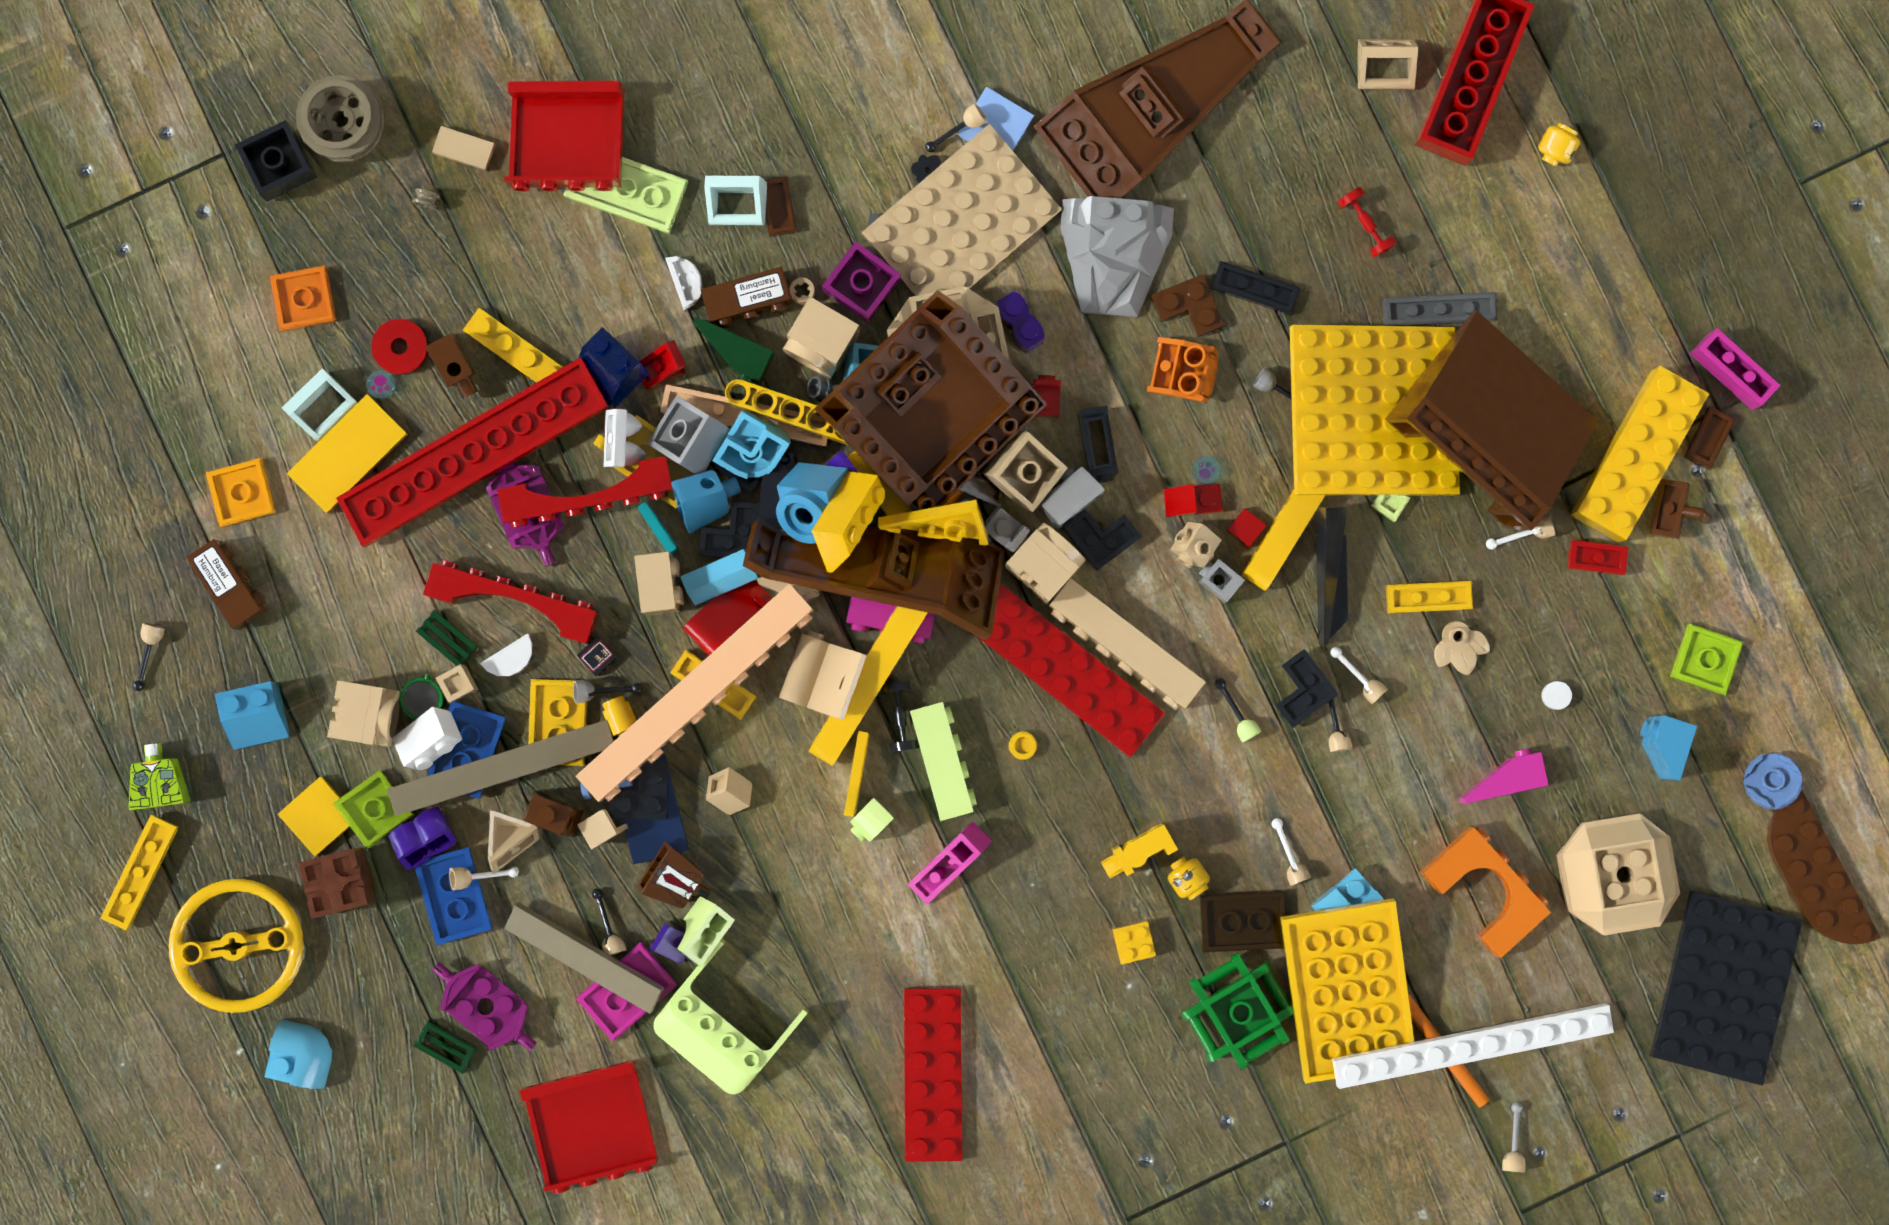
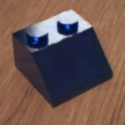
M603 327L582 347L578 357L583 359L610 408L606 410L615 409L649 374L642 364Z

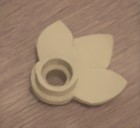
M1452 621L1443 629L1442 640L1434 650V658L1438 667L1448 665L1451 662L1457 671L1469 675L1475 668L1476 655L1489 653L1490 646L1488 640L1480 631L1470 630L1461 621ZM1461 631V637L1458 640H1454V633Z

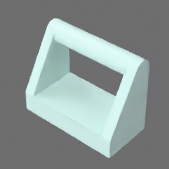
M705 176V196L709 225H764L767 182L760 176ZM718 193H754L756 214H717Z
M322 368L282 409L316 442H319L358 402ZM330 386H333L346 400L323 423L313 430L300 415Z

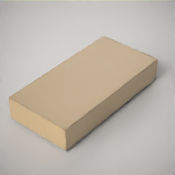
M441 126L432 153L487 171L495 144Z

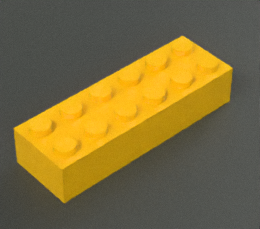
M1662 366L1651 370L1572 509L1570 516L1617 543L1627 540L1709 393Z

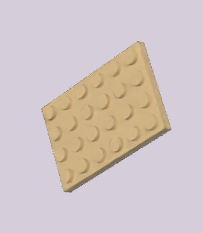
M988 124L862 231L861 234L883 260L901 274V281L912 294L918 296L933 293L937 290L943 291L962 286L970 289L1061 212L1062 209L994 128Z

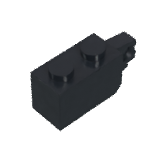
M784 452L776 467L769 474L762 476L758 518L781 531L784 530L779 524L776 515V507L780 501L777 485L795 467L794 453Z

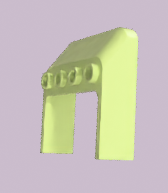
M721 939L702 967L699 965L655 1018L654 1030L661 1039L725 1092L739 1094L745 1090L807 1015L809 1010L804 1007L769 1050L760 1049L691 990L692 982L726 942Z

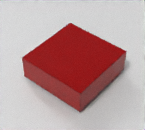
M1244 508L1226 531L1249 548L1266 527V524Z

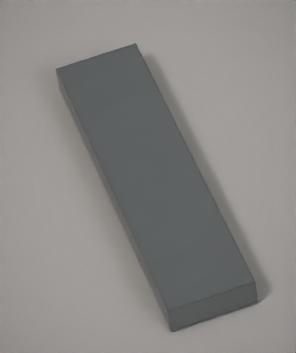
M1495 292L1382 299L1384 326L1464 323L1473 311H1478L1489 322L1497 321Z

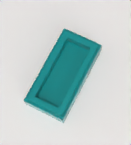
M644 502L637 507L666 552L672 555L678 552V546L650 504Z

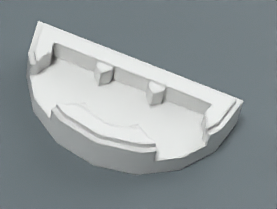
M677 256L667 257L665 259L685 312L694 307L701 298L700 289H703L702 276L697 267L687 259Z
M527 633L480 664L487 672L496 676L510 677L520 673L528 666L532 656L533 642L530 634Z

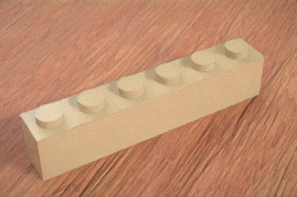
M1071 578L1049 605L1053 610L1050 614L1062 624L1066 621L1075 627L1073 632L1084 641H1087L1088 638L1098 644L1095 648L1098 652L1108 659L1112 655L1119 660L1120 663L1117 665L1130 676L1136 673L1142 678L1140 683L1152 693L1155 690L1165 696L1163 701L1174 710H1177L1178 707L1182 710L1186 709L1205 684L1202 678Z

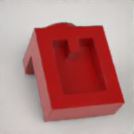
M1039 375L1038 379H1033L1032 387L1047 405L1036 417L1059 418L1061 380H1055L1054 375Z

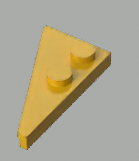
M977 500L878 518L880 530H887L888 532L900 533L901 529L918 531V536L946 538L961 542V539L965 537L979 539V545H989L988 535Z

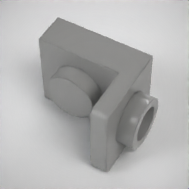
M998 506L984 523L987 534L1005 549L1012 552L1019 549L1028 539L1027 534L1030 532L1028 527L1020 524Z

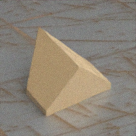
M490 810L488 861L492 872L495 874L537 842L539 834L537 827L533 824Z

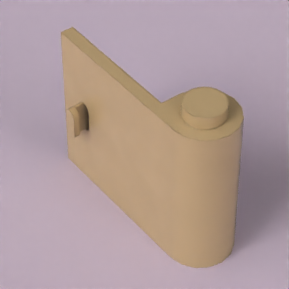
M809 630L807 635L801 634L779 698L844 720L867 655L823 641L824 635Z

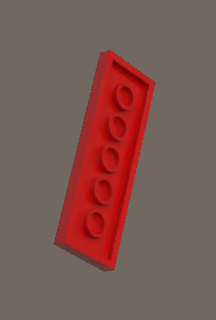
M904 988L905 1162L962 1161L961 988Z

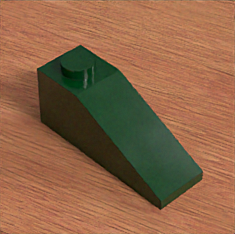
M695 317L693 322L697 329L734 374L738 375L737 379L761 386L774 357V352Z

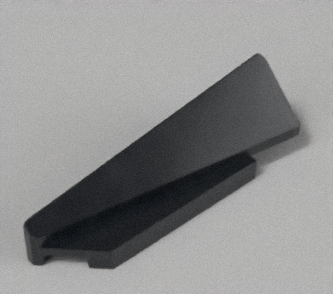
M1347 507L1318 508L1319 536H1316L1318 644L1327 645L1335 633L1348 621L1346 535H1344Z

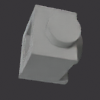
M1217 559L1214 564L1211 561L1208 562L1198 573L1202 576L1199 583L1224 604L1228 602L1245 581L1220 559ZM1215 575L1222 576V585L1214 583L1213 578Z

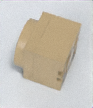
M809 297L788 332V341L782 350L805 367L831 379L835 371H839L847 358L852 343L856 342L860 336L859 325L814 298Z
M1043 523L1008 560L1005 568L1017 579L1022 580L1024 585L1032 589V592L1047 605L1086 560L1064 537Z
M337 680L334 698L338 703L332 707V712H335V718L332 717L330 720L327 737L391 747L393 744L392 738L397 734L401 716V692Z

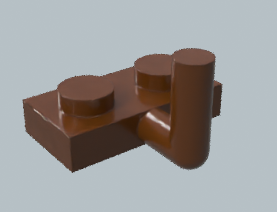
M1661 479L1649 534L1680 539L1684 517L1699 519L1703 524H1709L1712 516L1703 508L1686 506L1690 490L1689 483Z

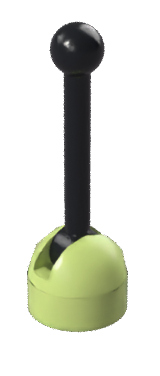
M1222 678L1215 681L1216 688L1221 689L1240 721L1237 733L1242 743L1260 734L1262 731L1255 721L1244 719L1225 687L1226 681Z

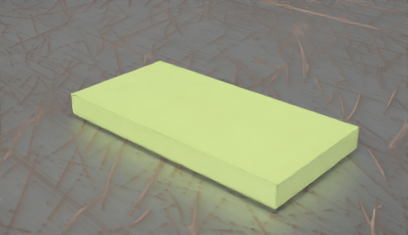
M622 157L621 187H613L612 191H598L595 189L596 187L585 188L584 191L580 192L570 191L566 188L563 195L566 198L670 234L689 182L678 176Z

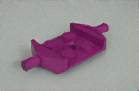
M512 463L501 470L489 483L486 490L513 549H536V551H539L545 567L551 566L550 563L553 565L556 561L549 548L550 543L565 527L559 513L555 514V520L539 522L538 518L527 520L528 525L511 528L510 523H503L496 489L526 484L529 491L551 496L539 466L515 465Z
M438 962L436 967L433 968L432 972L446 981L440 1009L448 1012L484 1042L490 1051L512 1040H517L529 1052L534 1048L537 1042L524 1033L525 1029L523 1028L529 1004L481 964L478 963L459 973H452L441 962ZM482 998L492 1000L494 1009L491 1013L484 1014L479 1010V1002Z

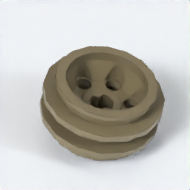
M346 75L324 77L312 83L301 95L296 109V123L303 141L321 158L336 163L353 162L368 155L378 144L384 129V115L376 95L365 84ZM338 97L337 104H329L328 101ZM352 99L359 100V105L356 108L349 106V102ZM319 112L325 114V118L321 122L317 121ZM346 117L348 123L345 126L340 127L338 125V122L340 121V119ZM364 118L360 127L359 119ZM325 132H332L333 137L331 140L323 139Z

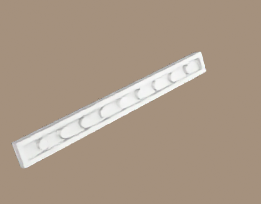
M1603 1003L1332 1058L1336 1085L1339 1089L1601 1036L1614 1033L1610 1006Z

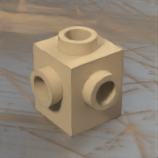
M1187 522L1185 527L1176 535L1175 542L1170 550L1178 556L1177 560L1182 565L1188 568L1192 566L1204 568L1212 560L1214 551L1221 542V539L1204 524Z

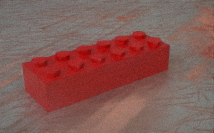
M1473 0L1414 146L1464 166L1471 162L1535 6L1534 4L1524 0Z

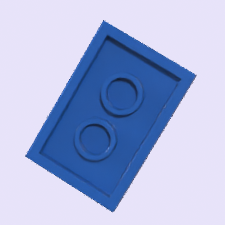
M455 701L450 703L448 711H451L463 740L453 746L452 751L443 754L435 760L429 768L427 776L495 755L507 717ZM484 788L465 795L481 799Z
M470 847L432 857L415 868L436 946L493 929L480 880L473 879L471 884L462 890L453 891L450 885V868L465 867L471 874L477 873Z

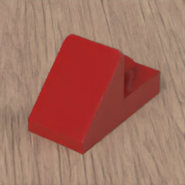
M675 340L664 343L635 364V368L646 390L685 372L684 367L686 366Z
M1190 484L1163 489L1166 518L1223 512L1220 484L1199 486Z

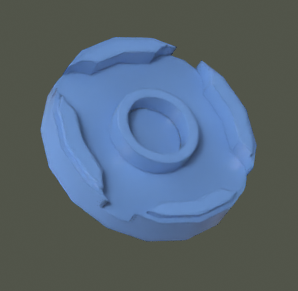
M1779 753L1762 754L1749 763L1744 773L1743 785L1748 797L1755 804L1765 809L1777 810L1789 806L1797 799L1802 789V776L1800 768L1791 758Z

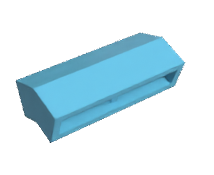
M742 549L680 577L688 596L695 606L758 579L757 573L743 566L746 549Z

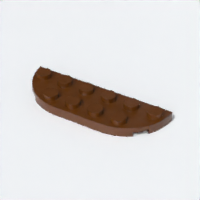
M1801 789L1793 803L1787 807L1773 810L1774 813L1771 818L1770 827L1767 830V842L1776 868L1803 918L1820 935L1846 944H1864L1880 939L1878 931Z

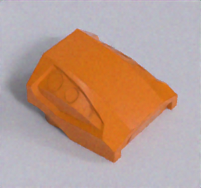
M1158 337L1159 347L1151 384L1147 386V392L1206 404L1213 392L1218 368V349L1214 346L1185 340Z

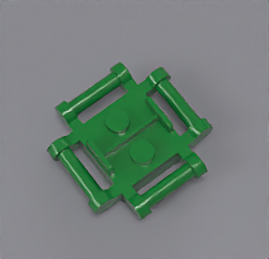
M1236 953L1230 957V961L1199 979L1195 977L1189 981L1190 986L1200 1001L1183 1010L1181 1014L1184 1020H1188L1207 1051L1206 1057L1210 1063L1230 1052L1240 1070L1248 1067L1247 1063L1279 1044L1285 1045L1290 1042L1280 1022L1294 1014L1293 1004L1290 1003L1272 973L1273 967L1269 961L1258 965L1249 972L1240 955ZM1233 971H1239L1240 978L1207 996L1204 991L1205 988ZM1261 976L1281 1008L1276 1013H1274L1255 981ZM1204 1010L1224 1041V1044L1219 1047L1216 1046L1198 1015ZM1274 1030V1035L1241 1054L1240 1047L1267 1031Z

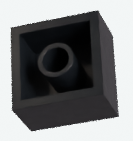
M286 120L235 144L258 194L266 202L317 178L294 128Z

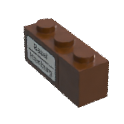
M782 266L700 289L709 322L720 328L734 324L733 320L744 317L745 321L756 319L761 316L760 312L771 310L772 313L781 312L788 309L787 305L792 304Z
M213 539L187 556L186 559L231 629L240 630L267 612L263 606L266 601L257 589L253 590L249 585L248 580H250V576L242 565L238 567L232 557L235 556V553L229 544Z

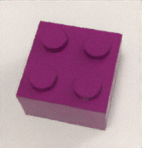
M855 241L822 285V289L826 295L869 325L901 282V274Z

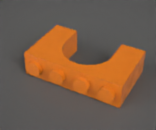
M1468 827L1420 870L1419 873L1439 894H1444L1466 873L1478 868L1489 869L1501 879L1506 892L1504 907L1500 914L1476 936L1495 957L1502 958L1551 913L1546 907L1549 903L1538 891L1533 893L1527 886L1529 880L1519 870L1514 872L1508 865L1510 862L1509 858L1500 849L1495 851L1488 843L1491 841L1490 837L1480 827L1477 830L1474 827Z

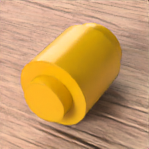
M623 695L602 704L604 707L602 713L608 722L613 737L621 736L637 721L629 701H625Z

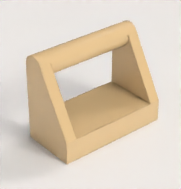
M1358 39V89L1414 90L1418 57L1416 42L1414 40ZM1367 58H1408V78H1366Z

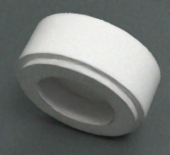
M1551 682L1542 690V701L1550 709H1563L1571 702V689L1563 682Z

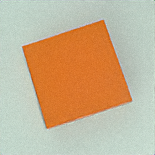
M325 265L270 276L278 325L281 332L337 322L328 269Z

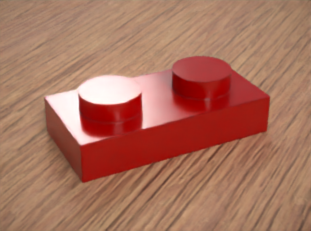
M1571 540L1567 569L1623 576L1626 573L1628 547Z

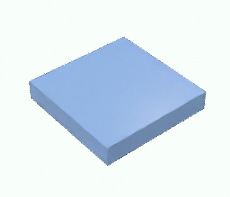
M986 87L976 104L983 111L987 122L977 128L965 126L958 132L957 136L968 142L990 124L1011 150L1014 151L1033 120L1034 115Z

